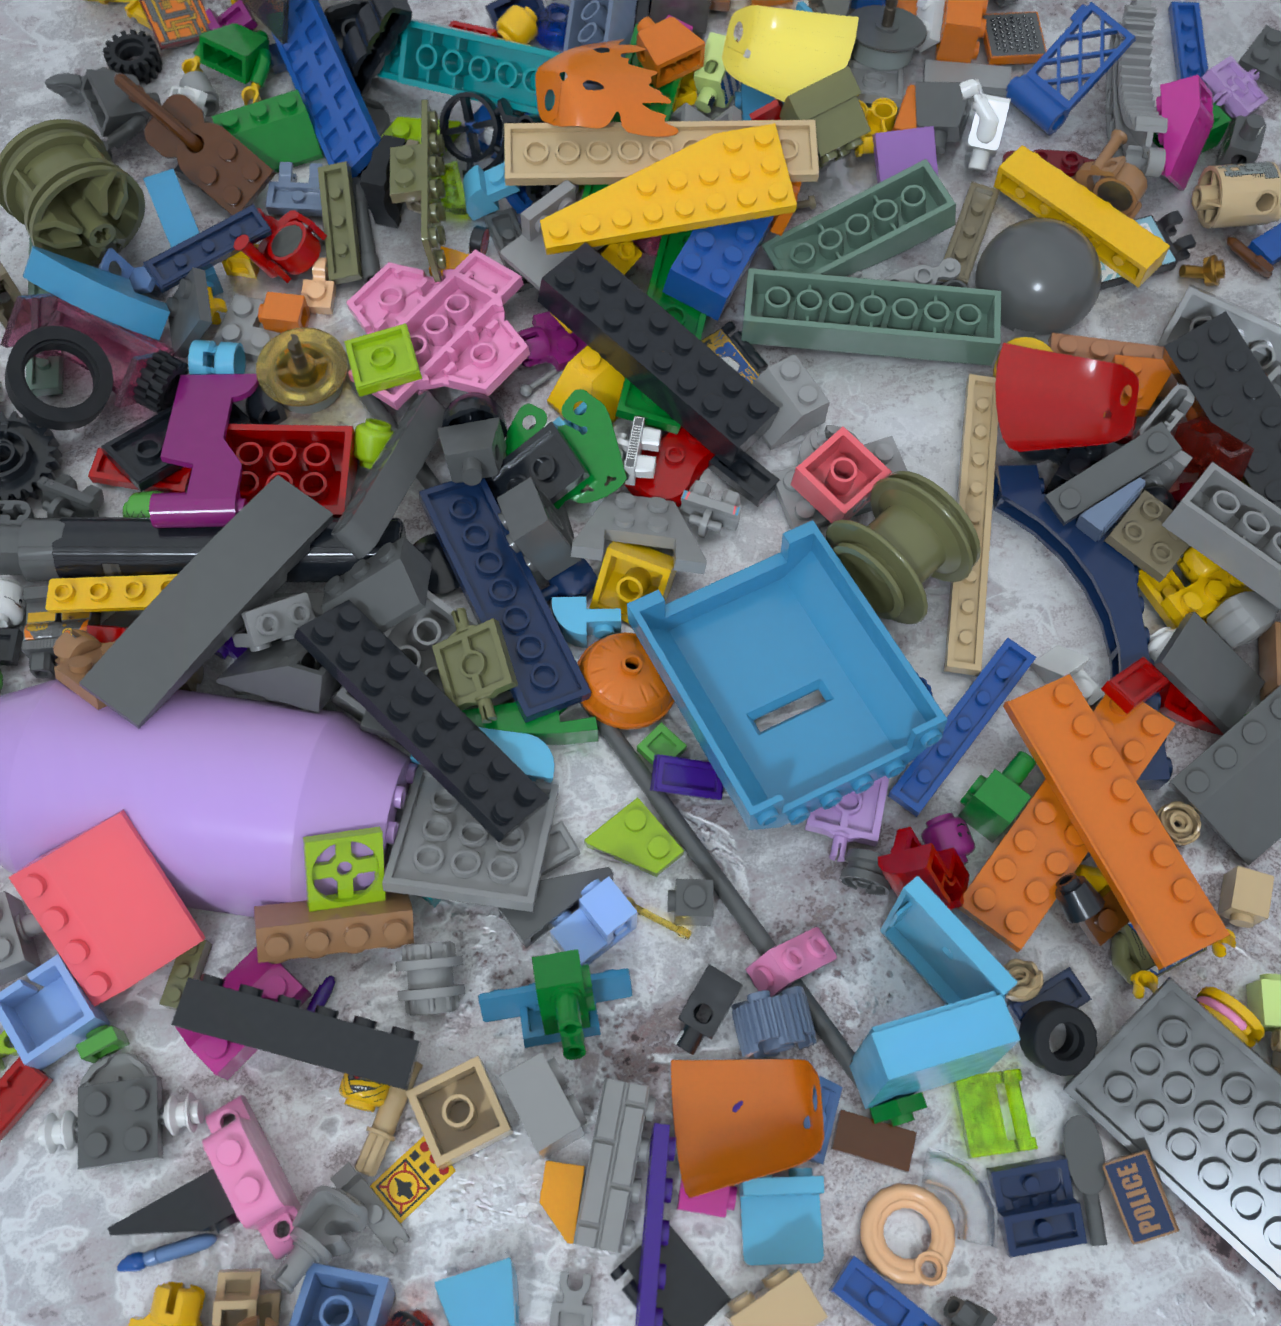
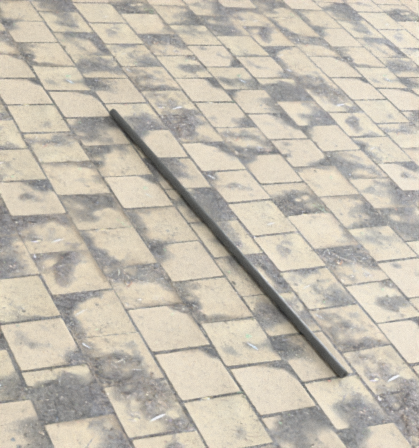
M337 340L327 342L324 349L331 354L342 375L359 397L355 383L350 380L348 372L351 370L348 355ZM372 394L359 397L374 419L390 423L393 431L396 429L397 422L380 399ZM424 462L416 478L424 489L440 485L441 483L426 462ZM580 702L579 704H580L581 707L584 709V711L587 713V715H588L589 717H593L592 715H590V714L588 713V711L583 707V705H582L581 702ZM596 719L599 732L705 879L714 880L713 890L762 956L768 950L776 947L775 942L668 795L663 792L650 791L652 773L620 729L606 725ZM801 978L787 988L802 986L804 988L815 1031L857 1088L850 1069L852 1057L855 1054Z

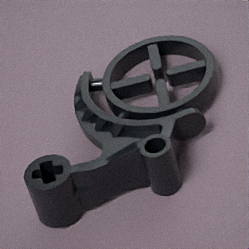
M461 92L452 96L443 106L439 119V131L443 135L448 152L456 159L466 162V170H462L464 178L466 173L474 167V162L484 161L494 153L498 155L492 163L482 169L483 171L505 162L504 123L546 122L541 120L539 114L523 116L513 114L511 105L505 98L499 99L497 101L498 107H496L487 96L481 93ZM470 97L480 101L487 108L491 116V120L473 123L472 128L482 129L493 126L491 143L483 154L480 151L477 133L469 132L467 134L472 157L458 150L450 136L468 132L469 126L449 128L451 111L459 101L461 102L464 121L466 123L474 122ZM502 134H503L502 145H501V147H500L499 145H500V143H501ZM526 185V193L528 198L535 203L558 185H545L546 191L544 190V185Z

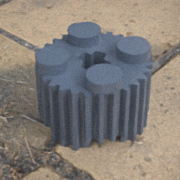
M802 986L784 989L781 991L782 995L771 997L769 990L758 991L747 995L748 1001L732 1005L731 1013L742 1057H750L753 1054L754 1059L771 1058L780 1055V1052L793 1049L795 1047L794 1044L797 1042L799 1049L808 1048L817 1043L807 996Z

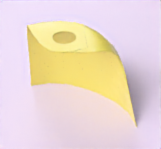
M758 5L743 7L733 13L728 25L722 54L724 68L736 80L785 102L787 96L847 66L856 40L859 18ZM737 22H741L743 26V33L739 42H736L734 39V28ZM746 49L751 52L749 58L743 56Z

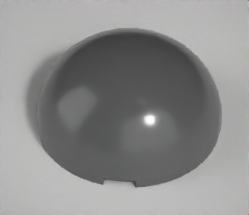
M1052 218L1022 220L1002 230L988 243L982 252L975 273L976 289L1001 291V325L1012 331L1019 329L1034 332V335H1049L1062 332L1082 321L1095 305L1102 283L1100 260L1090 240L1074 226Z

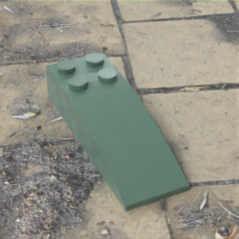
M924 159L784 232L782 236L778 235L762 244V248L777 271L846 277L892 258L955 226L956 203L928 160Z

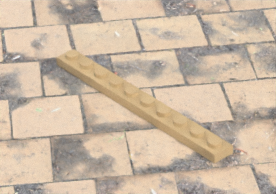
M969 374L966 381L957 503L970 518L977 532L981 552L980 558L976 565L972 567L969 576L962 581L951 582L944 671L978 676L982 669L998 416L995 391L996 378Z

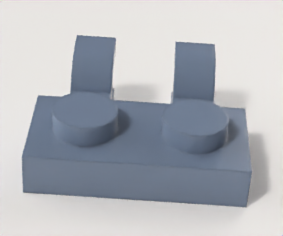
M280 162L278 182L269 181L265 206L268 214L285 215L287 212L295 210L303 216L322 217L317 167H321L323 164L310 163L309 182L298 183L297 175L293 173V163Z

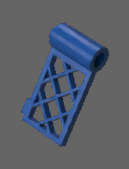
M1092 1L1088 6L1082 4L1070 17L1072 24L1028 73L1020 77H1014L1006 88V98L1011 99L1010 103L1048 135L1055 133L1064 124L1070 111L1136 40L1132 33ZM1091 14H1094L1101 20L1100 30L1083 32V23ZM1119 34L1125 39L1117 48L1104 50L1105 36ZM1100 37V51L1083 53V39ZM1079 40L1078 54L1061 57V48L1066 42ZM1100 58V67L1096 72L1083 74V60ZM1078 61V75L1061 77V63ZM1057 64V78L1043 80L1037 75L1045 66ZM1078 82V91L1070 100L1061 95V84ZM1051 85H1057V90H1055Z

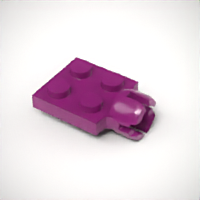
M549 311L533 315V327L517 331L528 345L530 352L527 359L521 363L524 367L530 368L544 363H551L557 372L562 371L567 363L587 346L576 334L568 333Z

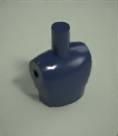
M581 558V561L548 580L550 586L542 589L541 592L546 602L552 600V597H586L595 588L598 578L589 563L584 558Z

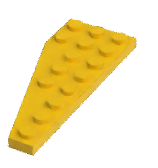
M773 123L714 133L541 219L540 228L546 255L574 251L585 242L591 247L793 213L796 211L797 203L776 124Z

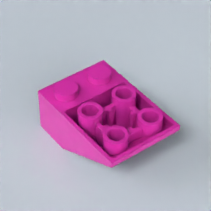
M1199 75L1161 84V96L1156 98V107L1159 115L1168 118L1167 133H1158L1159 143L1161 146L1164 145L1166 151L1162 175H1165L1169 182L1173 183L1180 191L1185 190L1214 124L1212 92Z

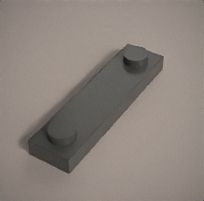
M1160 422L1045 495L1044 500L1064 526L1089 508L1178 454L1182 447L1163 422Z

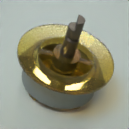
M295 328L278 334L263 347L256 362V376L262 390L270 398L281 403L284 408L300 414L316 413L332 405L342 391L343 381L348 370L347 356L341 343L331 334L315 328Z

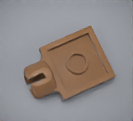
M71 629V634L77 638L64 632L56 640L53 647L54 654L58 656L55 662L59 664L54 666L56 679L97 710L106 707L107 705L83 689L79 682L115 641L101 643L88 632L79 629Z

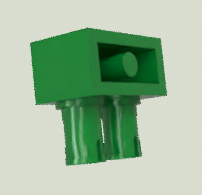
M1019 751L1001 773L994 769L988 778L980 775L960 800V803L965 807L958 817L963 818L968 825L993 843L1031 798V795L1019 786L1035 767L1036 761L1029 754Z
M578 949L532 957L535 987L544 1034L560 1033L564 1058L568 1060L580 1059L586 1054L583 1029L591 1027L588 1012L596 1010L589 964L581 965Z

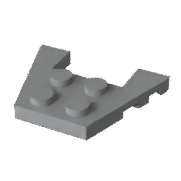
M612 493L608 495L572 542L571 557L602 561L604 540L673 549L675 571L704 574L707 564L706 558L675 502L661 497L647 498L633 496L629 493Z

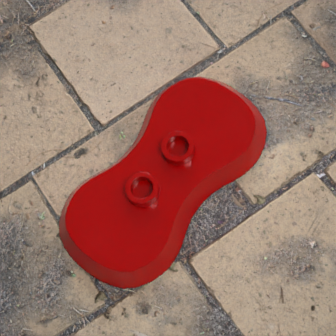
M680 426L678 434L666 432L661 437L659 452L642 450L641 455L656 457L654 479L636 477L635 486L626 484L625 486L633 496L661 497L665 500L674 501L676 506L679 507L682 504L681 497L683 491H689L696 480L699 481L703 472L708 468L709 461L715 455Z

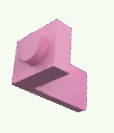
M815 927L768 950L745 970L758 991L769 990L771 997H774L798 979L833 962L837 956L821 930Z

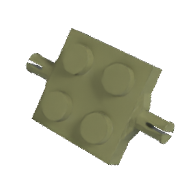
M457 608V611L453 610L451 612L456 631L446 640L432 645L444 692L460 710L478 705L482 723H491L497 720L492 699L498 694L518 686V682L500 622L492 618L479 625H470L466 609Z

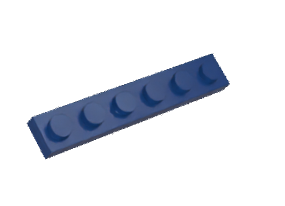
M1007 637L947 716L948 720L942 734L943 737L934 745L927 747L914 759L887 796L917 817L1034 662L1036 656Z

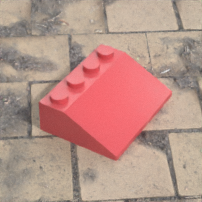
M124 810L31 861L8 877L94 1007L130 988L206 938Z

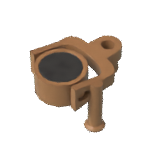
M1116 129L1111 132V139L1096 160L1083 163L1075 173L1073 180L1087 187L1089 191L1104 201L1109 202L1127 217L1134 219L1142 207L1140 200L1146 193L1148 187L1147 179L1139 168L1126 162L1125 156L1112 158L1119 147L1128 141L1126 133ZM1093 175L1101 176L1094 185Z

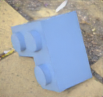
M609 876L602 882L596 879L589 883L581 891L583 897L579 899L580 908L574 913H571L570 910L564 912L552 923L554 928L550 931L551 939L561 952L578 949L581 965H590L637 928V910Z

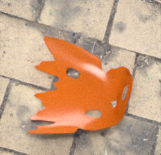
M625 39L587 44L564 51V53L554 56L538 67L535 75L538 112L541 120L548 124L562 127L603 128L610 123L615 113L619 112L621 125L628 133L651 137H666L678 134L677 128L665 123L666 115L652 111L642 104H671V100L668 97L663 96L659 90L649 86L652 82L651 77L657 75L658 72L628 64V58L621 57L622 54L646 50V48L637 45H619ZM608 48L610 51L599 53L593 49ZM561 72H566L568 75L564 81L559 76ZM587 80L595 81L603 85L604 89L587 90L583 83ZM549 90H552L555 95V102L553 108L548 111L545 107V96Z

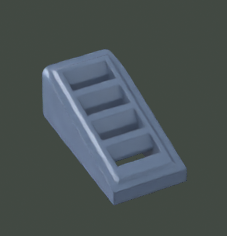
M1140 477L1089 508L1079 516L1076 527L1095 542L1099 541L1141 495L1146 481Z

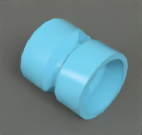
M193 340L188 355L189 374H245L246 357L243 345L236 342H220L217 346L214 341Z

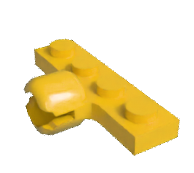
M1190 547L1184 552V556L1180 557L1177 561V567L1191 585L1167 596L1160 604L1177 626H1179L1188 613L1196 612L1202 619H1205L1227 598L1238 593L1255 591L1196 549Z

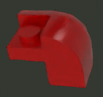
M911 826L897 830L894 844L891 847V853L878 857V867L897 897H899L902 889L908 883L919 876L950 910L962 907L964 903L963 895L967 890L970 874L955 848L937 851L933 843L921 845Z

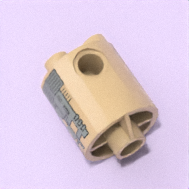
M1269 161L1209 165L1206 167L1192 193V206L1196 210L1201 225L1204 228L1212 229L1267 225L1271 222H1278L1281 218V172L1279 167L1274 162Z

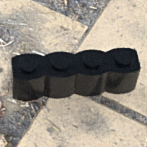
M368 0L369 3L359 11L355 20V26L344 37L341 52L362 97L369 91L372 78L383 68L385 57L395 48L398 42V35L408 27L412 19V10L407 0Z

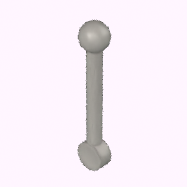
M554 368L531 384H523L520 387L521 395L530 396L533 389L561 371L557 372Z

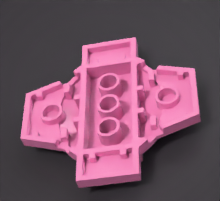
M476 249L455 269L443 270L441 282H435L433 277L426 276L424 270L388 262L346 303L349 311L366 334L406 323L422 379L375 392L372 395L395 410H398L414 393L421 395L429 389L443 386L469 393H480L489 397L530 355L528 345L508 320H506L503 306L524 285L522 276ZM350 370L348 375L350 380L354 382L352 371Z

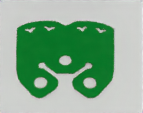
M582 389L574 390L563 404L561 410L565 419L580 427H586L587 433L582 435L580 431L566 424L558 426V428L590 476L555 502L554 506L557 509L568 499L583 504L600 500L619 489L627 479L610 415L604 404ZM579 401H583L587 405V410L582 415H576L573 411L574 405ZM529 403L523 405L518 410L507 431L506 457L544 428L547 423V414L544 410ZM529 415L534 416L536 419L535 426L532 429H525L523 427V419ZM607 476H610L612 478L616 477V480L610 481V483L607 486H605ZM587 484L590 488L594 489L593 491L587 490L586 492L581 493V490H583Z

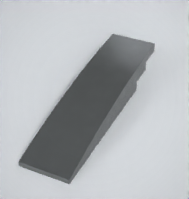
M277 475L159 593L79 682L80 686L140 729L244 624L242 613L262 606L287 581V573L310 551V544L333 522V513Z

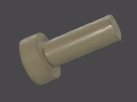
M810 195L807 200L798 201L796 210L810 207V210L816 209L815 196Z

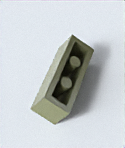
M204 939L201 943L175 959L159 1003L160 1005L177 1010L188 977L197 980L201 979L213 944Z

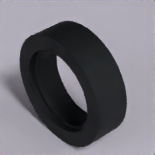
M45 326L28 332L13 346L5 370V387L12 404L29 421L47 429L73 430L91 423L103 411L113 388V370L106 353L98 343L86 334L63 326ZM47 350H61L75 355L87 366L93 380L91 395L81 404L66 408L51 406L41 401L32 393L26 382L25 366L29 360L38 353Z

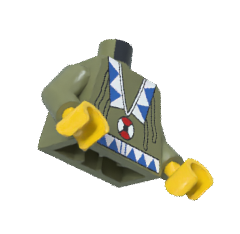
M1129 922L1111 940V962L1116 971L1130 985H1133L1134 997L1142 999L1144 998V987L1149 988L1152 993L1157 990L1158 976L1208 949L1205 947L1158 970L1131 922ZM1227 929L1230 933L1228 937L1211 945L1212 952L1216 957L1226 956V947L1221 943H1226L1233 948L1236 947L1235 934L1231 930Z

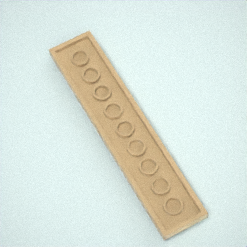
M815 120L665 121V123L678 129V134L666 137H651L628 133L622 127L621 122H610L607 126L597 129L581 126L562 127L548 123H504L505 185H560L565 180H569L573 185L614 184L714 133L773 123L776 124L790 181L817 182L819 165Z

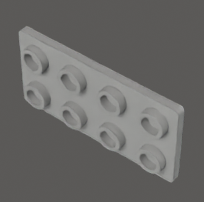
M569 180L562 182L521 213L522 235L500 251L501 258L538 290L540 289L542 277L574 252L568 251L546 255L540 228L541 219L581 200L584 189L576 194V186ZM602 245V246H597V247H592V248H593L595 251H598V250L601 249L604 245Z

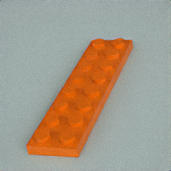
M1106 694L1093 710L1135 781L1141 776L1176 724L1146 703H1142L1129 714H1126ZM1046 778L965 891L963 906L957 908L1017 953L1022 950L1056 900L1057 881L1067 874L1074 873L1089 852Z

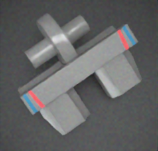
M698 480L693 483L689 491H683L680 513L689 517L688 523L699 526V537L705 538L708 529L720 533L722 527L732 531L737 530L741 507H739L741 495L739 493L727 490L723 492L720 501L709 498L711 486Z

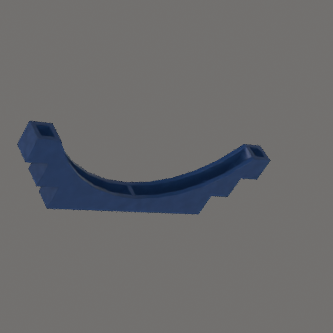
M1037 465L998 466L994 476V511L1037 538L1063 563L1081 587L1101 627L1109 657L1110 679L1142 657H1145L1153 665L1154 660L1149 657L1148 651L1150 633L1149 629L1144 627L1142 616L1144 612V599L1139 595L1137 587L1139 580L1138 567L1104 541L1118 522H1115L1104 536L1095 542L1076 527L1079 516L1066 525H1062L1044 500L1047 494H1044V479L1039 478ZM1159 692L1144 702L1158 712L1161 707ZM1166 739L1136 781L1141 790H1159L1171 779L1173 765L1170 757L1166 755ZM1089 852L1082 861H1085L1087 858L1091 856Z

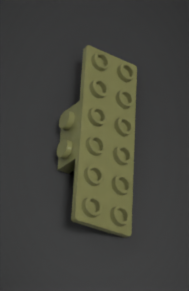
M428 99L421 100V144L390 147V197L393 204L421 200V240L434 281L441 282V269H446L445 253L443 249L441 250V245H446L445 230L443 225L441 226V222L446 221L445 207L443 202H441V199L446 197L444 181L441 179V176L445 175L444 159L441 156V153H445V143L443 135L437 134V130H439L436 110L431 111Z

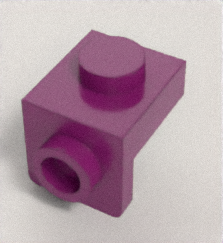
M238 0L219 16L210 8L205 11L210 20L208 24L210 30L233 23L250 30L258 26L250 9L243 0Z

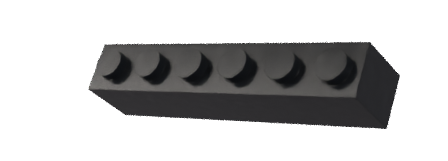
M202 973L200 980L188 977L171 1025L408 1091L422 1044L420 1041L413 1040L415 1032L392 1026L391 1033L375 1029L376 1021L359 1016H354L353 1022L337 1019L339 1011L316 1005L314 1012L299 1008L300 1000L284 995H278L277 1000L272 1001L262 998L264 990L240 984L239 990L236 991L223 987L225 979Z

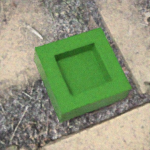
M662 722L637 745V751L652 765L654 755L680 757L687 749V745Z
M103 1025L87 1033V1039L75 1046L82 1060L94 1064L104 1056L111 1055L130 1045L124 1030L115 1026Z

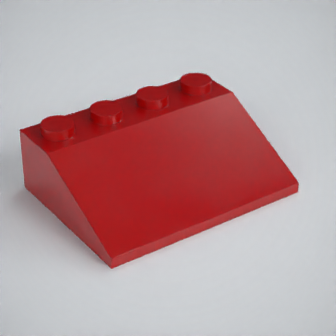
M228 424L225 441L237 456L243 468L239 489L241 498H246L249 503L270 481L279 475L333 513V518H340L349 505L357 476L358 459L354 456L355 431L353 426Z

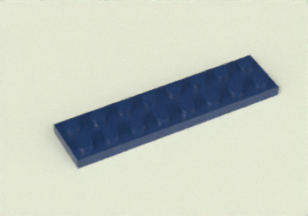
M482 478L481 482L474 486L467 485L464 482L454 483L449 481L419 491V500L478 624L492 618L500 622L518 682V686L509 690L525 723L588 700L592 692L530 568L526 564L522 552L516 553L508 543L506 535L509 534V531L506 530L498 517V513L501 510L485 478Z

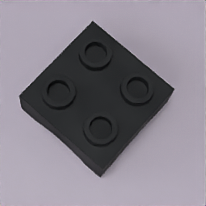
M383 135L378 146L373 149L372 158L367 169L361 174L360 186L366 196L368 208L371 210L375 224L398 229L401 223L400 212L404 202L393 204L390 197V147L403 146L407 142L406 139Z

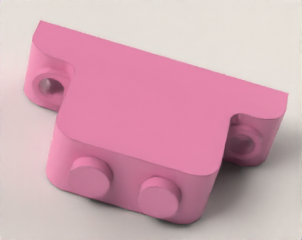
M240 1095L205 1117L211 1135L203 1139L202 1144L242 1225L246 1229L258 1230L272 1255L276 1259H282L290 1254L295 1247L290 1233L294 1229L292 1223L301 1205L246 1096ZM233 1114L236 1120L224 1126L225 1117ZM282 1221H286L290 1225V1232L284 1238L277 1234V1227Z

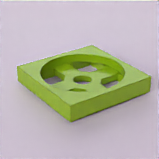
M380 827L303 837L307 906L309 912L386 900L382 885L384 878L383 832ZM351 841L366 845L373 851V855L356 857L351 853ZM335 844V855L330 861L315 863L318 856L324 850ZM342 862H349L352 865L351 870L346 874H341L337 871L338 865ZM374 871L375 879L367 889L353 890V879L357 874ZM332 877L337 881L338 894H322L315 887L314 880Z

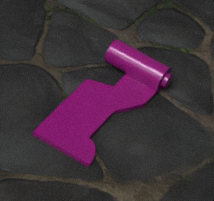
M260 374L180 376L160 457L162 462L192 468L187 493L151 494L149 514L154 528L224 527L248 504L246 498H241L239 490L243 473L242 464L225 441L233 402L246 399L257 389L261 379Z

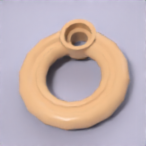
M897 1183L881 1189L867 1202L860 1220V1240L867 1259L881 1275L899 1284H922L927 1287H933L940 1284L946 1277L947 1266L955 1249V1226L947 1207L934 1193L918 1185ZM902 1208L913 1209L921 1213L928 1221L931 1229V1242L928 1249L914 1259H906L894 1254L887 1246L884 1238V1225L887 1218L894 1211ZM924 1262H930L934 1266L935 1274L933 1277H927L923 1274L922 1264Z

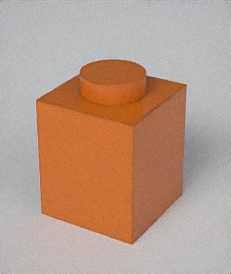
M267 291L264 304H260L258 309V320L263 324L264 329L282 333L283 337L287 339H292L291 334L297 335L299 340L305 339L311 315L305 296Z

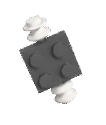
M160 1076L78 1087V1118L71 1110L65 1111L61 1120H58L54 1113H48L44 1122H41L38 1127V1141L40 1146L45 1147L49 1154L55 1153L59 1144H63L67 1151H72L78 1142L79 1170L162 1159L163 1125L166 1126L173 1136L178 1135L181 1126H187L190 1133H195L198 1124H201L204 1120V1107L202 1100H196L194 1093L190 1092L187 1094L184 1102H179L176 1095H171L165 1107L162 1108V1077Z

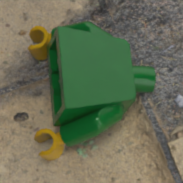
M234 23L209 30L199 35V44L193 52L195 57L184 60L182 70L185 74L191 71L203 72L200 67L203 64L241 83L248 84L250 82L251 86L245 87L241 93L245 106L248 105L250 99H253V103L262 101L259 89L264 88L272 60V55L269 51V37L263 30L254 32Z

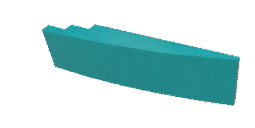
M412 18L408 27L398 35V42L395 48L385 57L384 66L377 75L381 78L398 81L397 83L453 96L461 92H478L487 96L496 106L499 99L505 98L514 110L539 114L536 96V72L540 65L561 52ZM565 72L559 74L562 81L565 79ZM549 90L545 96V107L548 111L553 108L555 102V95L552 90Z

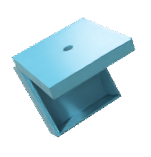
M919 876L902 889L880 932L947 1005L871 1028L853 1055L852 1063L850 1064V1069L865 1109L988 1072L1021 1040L1004 1001L1005 996L1018 982Z

